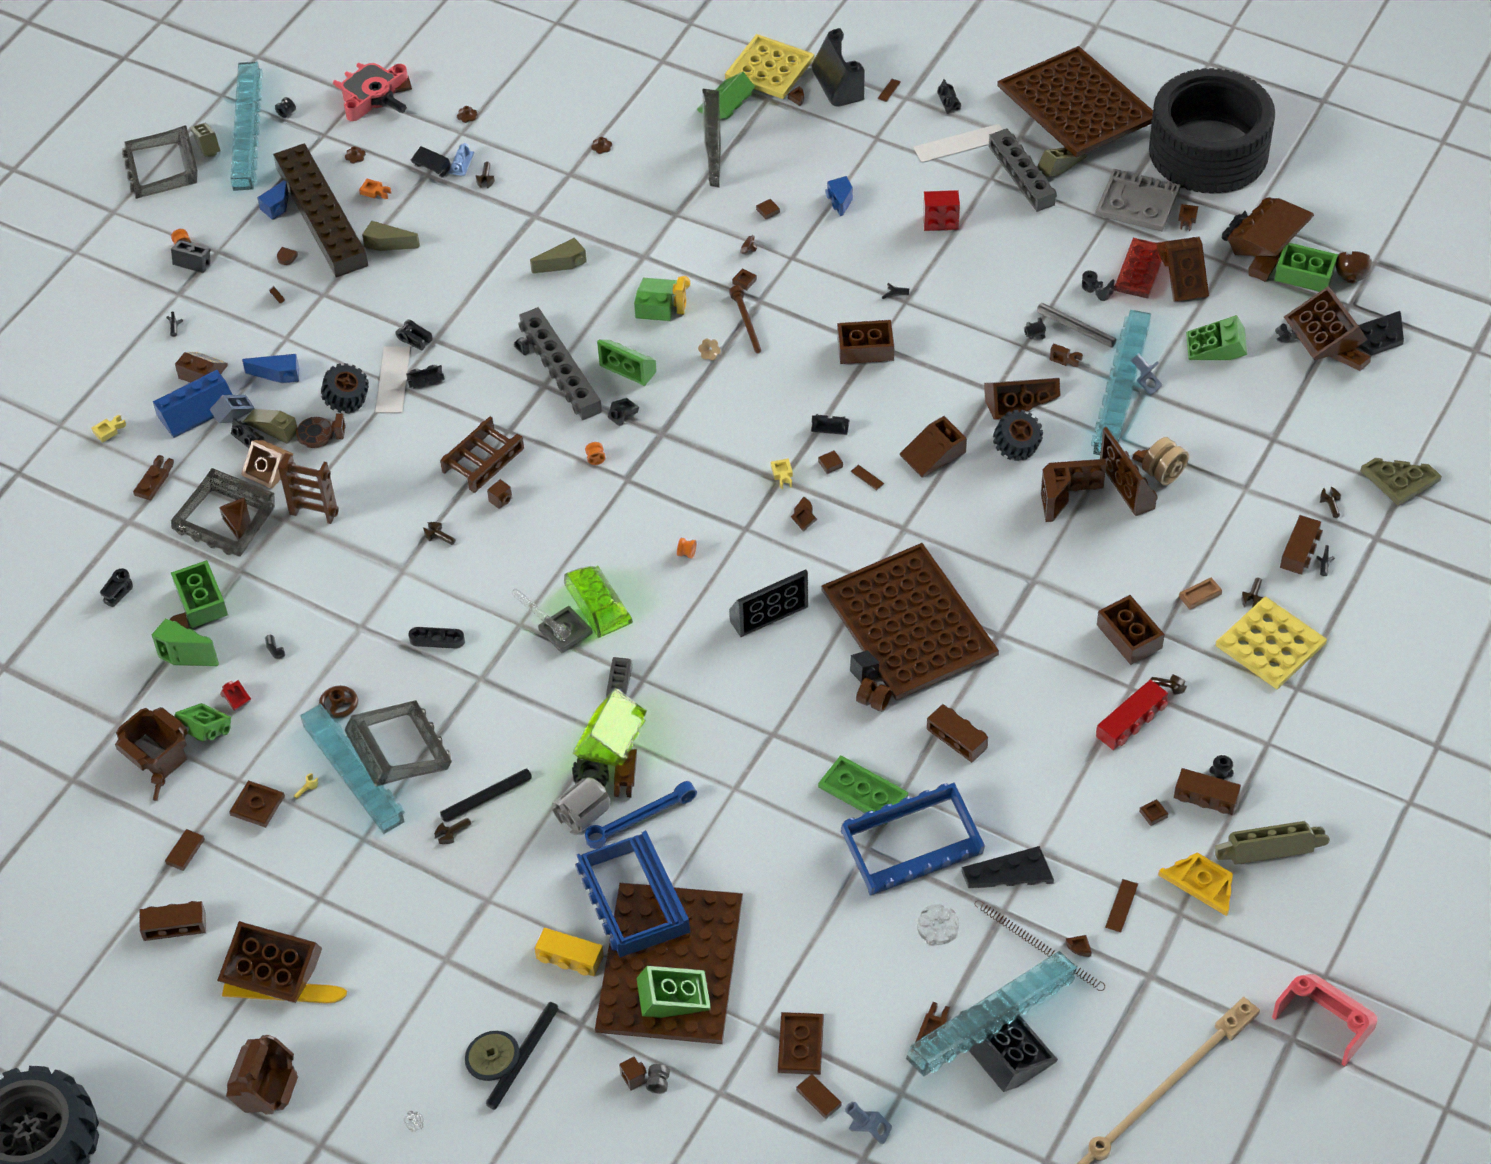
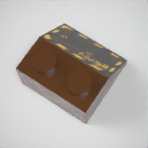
M184 352L175 363L178 378L189 383L215 370L222 374L228 366V363L199 352Z

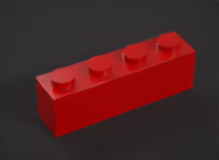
M1150 679L1097 725L1096 737L1113 751L1118 746H1123L1132 734L1135 735L1139 732L1143 724L1149 723L1158 711H1163L1166 708L1168 692Z

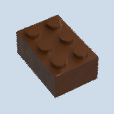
M891 320L837 323L840 364L894 361V339Z
M1131 595L1098 611L1097 626L1130 665L1163 648L1165 634Z

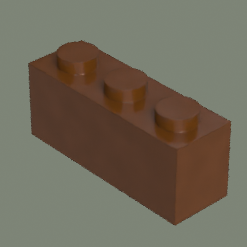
M1299 515L1282 555L1280 568L1301 575L1305 568H1309L1312 559L1310 554L1314 555L1317 548L1315 542L1316 540L1320 541L1323 530L1320 529L1321 521Z
M944 704L927 718V730L971 763L988 748V736L986 733L975 728L969 720L963 719L954 709L948 708Z
M1182 768L1175 786L1174 798L1202 808L1213 809L1222 814L1233 815L1241 785Z
M190 901L188 903L169 904L160 907L150 906L145 909H139V927L143 941L206 933V912L202 901Z

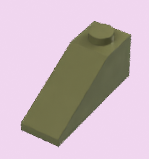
M206 122L190 127L204 156L212 157L221 151L215 132Z
M1066 148L1044 150L1038 167L1046 177L1058 176L1084 160L1087 155L1083 154L1076 158Z
M372 220L362 234L364 247L369 249L387 251L420 247L417 233Z
M575 237L530 259L531 272L533 274L569 270L587 262L586 250Z
M254 409L243 420L247 425L286 444L296 435L297 424L295 417L282 411Z

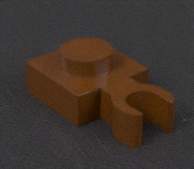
M1181 204L1178 221H1181L1180 230H1182L1183 226H1188V231H1191L1192 223H1196L1199 206Z

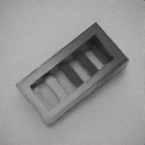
M613 657L606 697L626 699L633 668L631 659ZM614 687V688H623V689H622V690H614V689H612V688Z

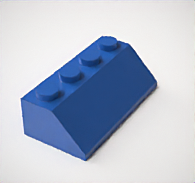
M215 370L153 401L157 417L171 436L175 438L213 419L214 415L210 408L222 395L233 394L226 380L218 370Z

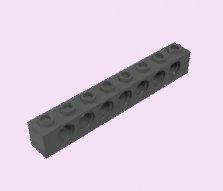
M537 307L519 314L520 322L518 325L521 332H525L529 344H533L536 355H540L543 366L548 367L551 378L556 380L559 390H563L566 401L568 403L571 402L574 413L579 415L582 420L602 413L601 400L540 308Z

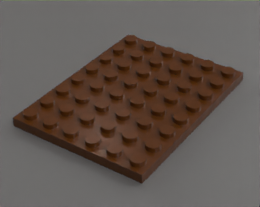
M1080 46L997 81V86L1076 158L1152 124L1153 110Z
M923 543L821 585L822 592L862 651L868 650L879 661V676L884 684L892 689V695L895 700H899L999 655L996 645Z
M619 883L614 918L623 938L668 923L650 885ZM674 887L689 919L690 933L623 957H619L617 951L612 950L609 942L595 1033L723 1045L743 893ZM646 966L704 970L711 1009L709 1011L663 1018L642 1016L637 977Z

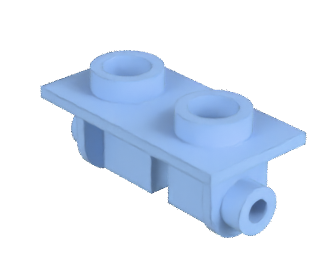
M467 143L459 146L448 172L449 174L466 175L474 155V151L469 150Z

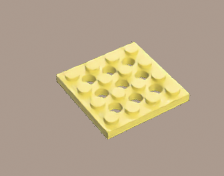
M756 34L727 70L725 79L744 71L754 84L755 90L784 99L812 63L814 54Z
M1265 596L1216 641L1215 646L1275 689H1279L1326 644L1327 639ZM1270 618L1273 622H1265L1263 619ZM1257 629L1261 633L1254 634L1251 632V630ZM1279 629H1286L1288 633H1281ZM1273 640L1276 644L1270 645L1266 641ZM1294 640H1302L1304 643L1297 644ZM1239 641H1246L1248 645H1241ZM1259 651L1262 652L1264 655L1257 656L1254 654V652ZM1289 651L1292 655L1286 656L1282 652ZM1275 662L1279 664V667H1272L1270 663Z

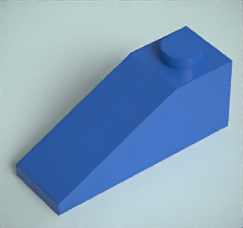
M297 354L242 359L246 374L278 383L299 382Z

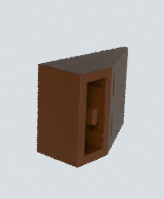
M942 416L930 423L899 455L923 478L965 454L967 438L945 416Z

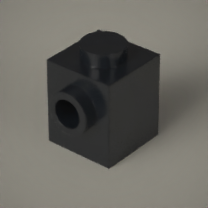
M868 650L853 654L850 659V672L860 683L865 678L870 680L878 679L879 661Z

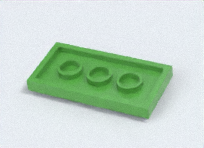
M841 755L818 783V788L863 813L878 811L887 804L894 805L908 797L907 791Z

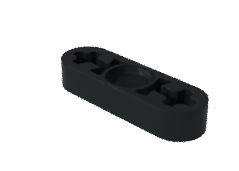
M414 627L408 633L410 643L418 647L457 649L465 643L464 633L460 629ZM434 635L442 636V638L437 641L431 639Z

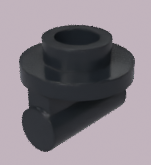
M1281 324L1275 329L1276 334L1280 336L1277 338V341L1282 340V342H1285L1292 338L1293 330L1288 331L1287 325Z

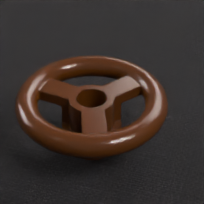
M342 685L328 688L319 699L321 712L327 717L336 719L350 715L358 704V697L355 691ZM344 692L348 693L351 697L345 698ZM328 695L332 704L329 710L325 707V700ZM351 704L347 710L336 713L339 707Z

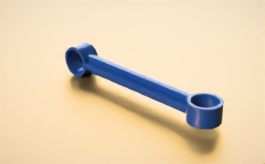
M684 781L675 787L674 792L603 827L599 825L588 827L585 831L586 843L590 848H601L605 845L606 838L678 802L685 804L692 801L696 797L697 791L690 781ZM594 833L603 835L596 841L589 839L590 835Z

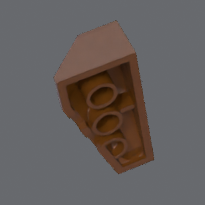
M1060 378L984 383L985 402L994 420L1001 419L1009 411L1012 413L1013 410H1018V412L1025 410L1027 412L1040 404L1047 403L1061 396Z

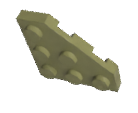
M1374 458L1362 465L1360 469L1370 481L1398 506L1440 482L1442 478L1429 464L1421 463V466L1410 465V462L1398 460L1386 462L1382 458Z

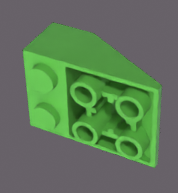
M1237 315L1186 332L1189 360H1233L1247 355L1245 327Z
M165 618L151 634L158 657L172 665H219L213 641L207 636L203 637L197 634L192 629L182 627L176 621L172 622Z

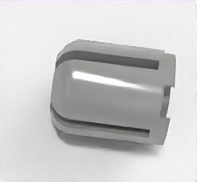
M589 777L582 778L552 803L555 804V808L552 811L561 824L565 822L572 829L570 833L578 835L609 809L610 798L601 783Z

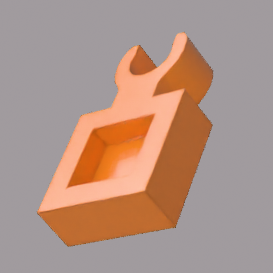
M368 178L359 189L360 195L374 199L377 195L383 199H388L387 193H392L390 187H383L382 182Z

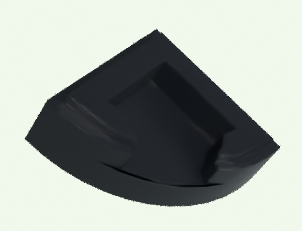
M520 337L514 342V347L523 355L530 353L529 342L526 338Z

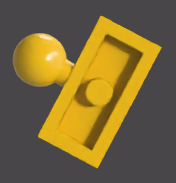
M687 276L678 277L676 284L673 285V294L676 295L674 296V307H677V314L684 315L687 302L686 289L691 284Z

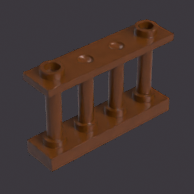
M490 416L485 421H482L473 432L448 454L442 457L440 460L442 473L445 474L453 468L467 478L469 490L476 493L524 449L523 437L517 433L509 439L494 429L493 418ZM490 435L505 445L496 450L482 440ZM478 446L492 456L484 461L470 451ZM465 457L478 465L479 468L471 472L458 464V462Z
M285 453L278 465V470L289 515L297 516L299 510L305 508L325 513L327 523L331 524L334 517L338 515L339 507L336 503L328 463L323 462L320 470L299 466L294 463L292 454ZM297 473L317 477L318 481L301 478ZM300 485L320 489V493L301 489ZM302 497L322 501L323 505L304 501Z

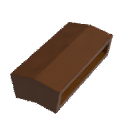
M1283 249L1276 256H1256L1248 268L1249 276L1266 282L1279 262Z

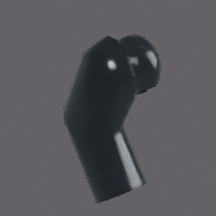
M271 634L267 635L265 643L271 655L276 659L284 657V648H277L275 637Z

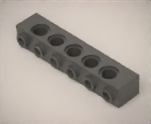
M1008 128L989 134V148L1036 212L1055 206L1056 190L1050 186L1047 178L1041 174L1039 167L1035 166L1030 155H1027L1023 146L1017 142L1015 135L1011 134Z

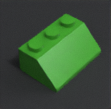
M744 71L724 80L697 108V111L716 120L728 119L733 115L732 111L743 104L741 101L752 95L751 91L755 86Z
M599 339L597 341L599 365L643 386L656 373V360L612 340Z

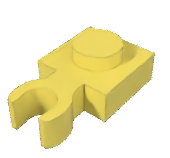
M117 415L112 421L109 422L108 419H105L91 427L95 436L103 443L117 435V429L124 428L126 422L121 419V415Z
M789 458L771 461L774 480L780 479L781 489H783V483H788L791 488L792 479L790 477H793V471Z

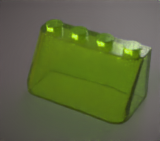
M615 688L592 714L572 754L580 759L612 766L622 765L628 757L626 753L634 745L632 741L640 733L638 729L646 721L644 716L647 710Z

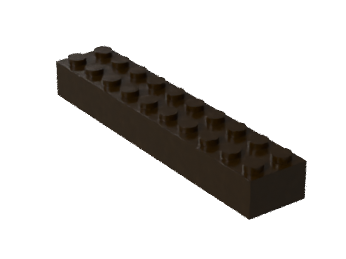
M303 143L274 153L276 169L282 180L287 182L291 197L335 277L337 278L367 267L366 251L306 144Z

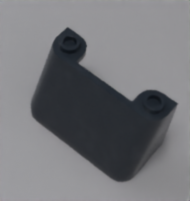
M841 28L828 32L812 63V71L829 102L837 107L864 100L865 70L862 64L857 61L845 62L842 56L844 33Z

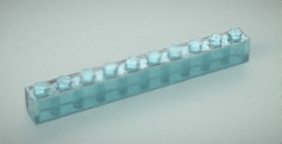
M258 62L238 63L230 176L233 191L254 190V182H257L255 171L258 169L255 159H258V149L256 148L259 147L257 135H260L258 125L260 124V114L258 112H261L259 101L262 100L260 91L262 89V80L260 78H263V70L259 68Z
M1130 310L1129 316L1124 318L1123 327L1125 329H1121L1120 340L1122 342L1117 344L1116 353L1118 355H1114L1113 366L1115 368L1110 370L1109 379H1111V382L1107 381L1105 391L1108 394L1103 396L1102 405L1104 408H1100L1098 419L1101 420L1096 422L1095 432L1097 434L1092 436L1091 446H1094L1093 454L1100 455L1104 427L1110 430L1118 442L1120 441L1138 373V368L1130 360L1138 353L1141 356L1143 354L1150 327L1151 313Z
M1058 951L912 1044L906 1059L923 1077L931 1072H937L944 1063H951L961 1052L966 1053L975 1043L980 1044L989 1034L997 1033L1004 1024H1011L1021 1013L1023 1015L1026 1014L1035 1004L1040 1005L1046 997L1055 995L1064 985L1066 987L1069 986L1075 979L1074 974L1077 967L1063 953Z

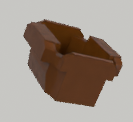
M163 707L153 711L144 708L140 709L116 731L118 740L115 743V747L142 771L147 769L152 774L157 772L166 778L187 760L184 747L187 745L185 737L188 732L186 727ZM145 734L165 750L156 759L151 758L134 744Z
M262 1035L259 1039H248L245 1045L241 1046L227 1083L226 1097L245 1113L263 1112L265 1115L273 1114L274 1110H283L289 1104L298 1079L297 1071L292 1066L294 1053L276 1037L271 1035Z

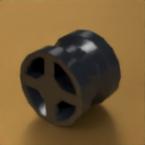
M284 97L281 103L275 105V110L279 116L287 118L290 112L292 113L296 110V106L290 98Z

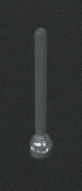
M518 589L512 590V595L553 629L554 636L558 640L565 641L570 637V628L565 624L555 622Z

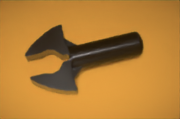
M484 162L482 175H475L476 183L480 188H482V183L485 180L487 182V189L495 181L494 176H489V162Z
M1331 487L1330 497V495L1326 494L1325 488H1323L1320 503L1327 502L1333 518H1339L1340 513L1336 500H1340L1341 494Z
M427 522L428 528L432 529L431 531L423 527L424 535L428 541L435 537L451 545L456 541L452 536L440 531L442 523Z
M1255 578L1249 593L1242 591L1241 600L1244 607H1246L1247 601L1253 599L1252 608L1263 599V597L1257 595L1262 584L1261 578Z
M1172 674L1170 680L1158 677L1150 678L1159 686L1171 688L1175 695L1184 693L1187 688L1184 685L1186 681Z
M465 818L451 827H445L442 822L435 830V838L446 834L438 839L439 844L454 843L453 835L471 825V820Z

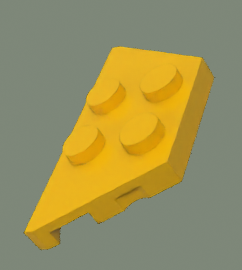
M1198 852L1190 855L1187 859L1175 862L1173 866L1167 869L1163 867L1159 870L1158 876L1223 915H1228L1232 872Z

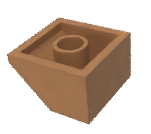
M264 440L252 441L241 475L273 489L281 480L278 470L280 461L285 453L292 454V456L293 453Z

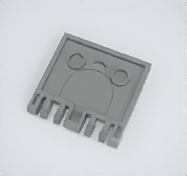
M1113 169L1095 215L1163 232L1176 197H1178L1181 185L1174 183L1170 190L1171 182H1167L1164 188H1160L1161 180L1156 179L1154 186H1152L1153 178L1141 175L1137 182L1138 174H1133L1131 180H1127L1128 172L1123 171L1120 177L1121 170Z

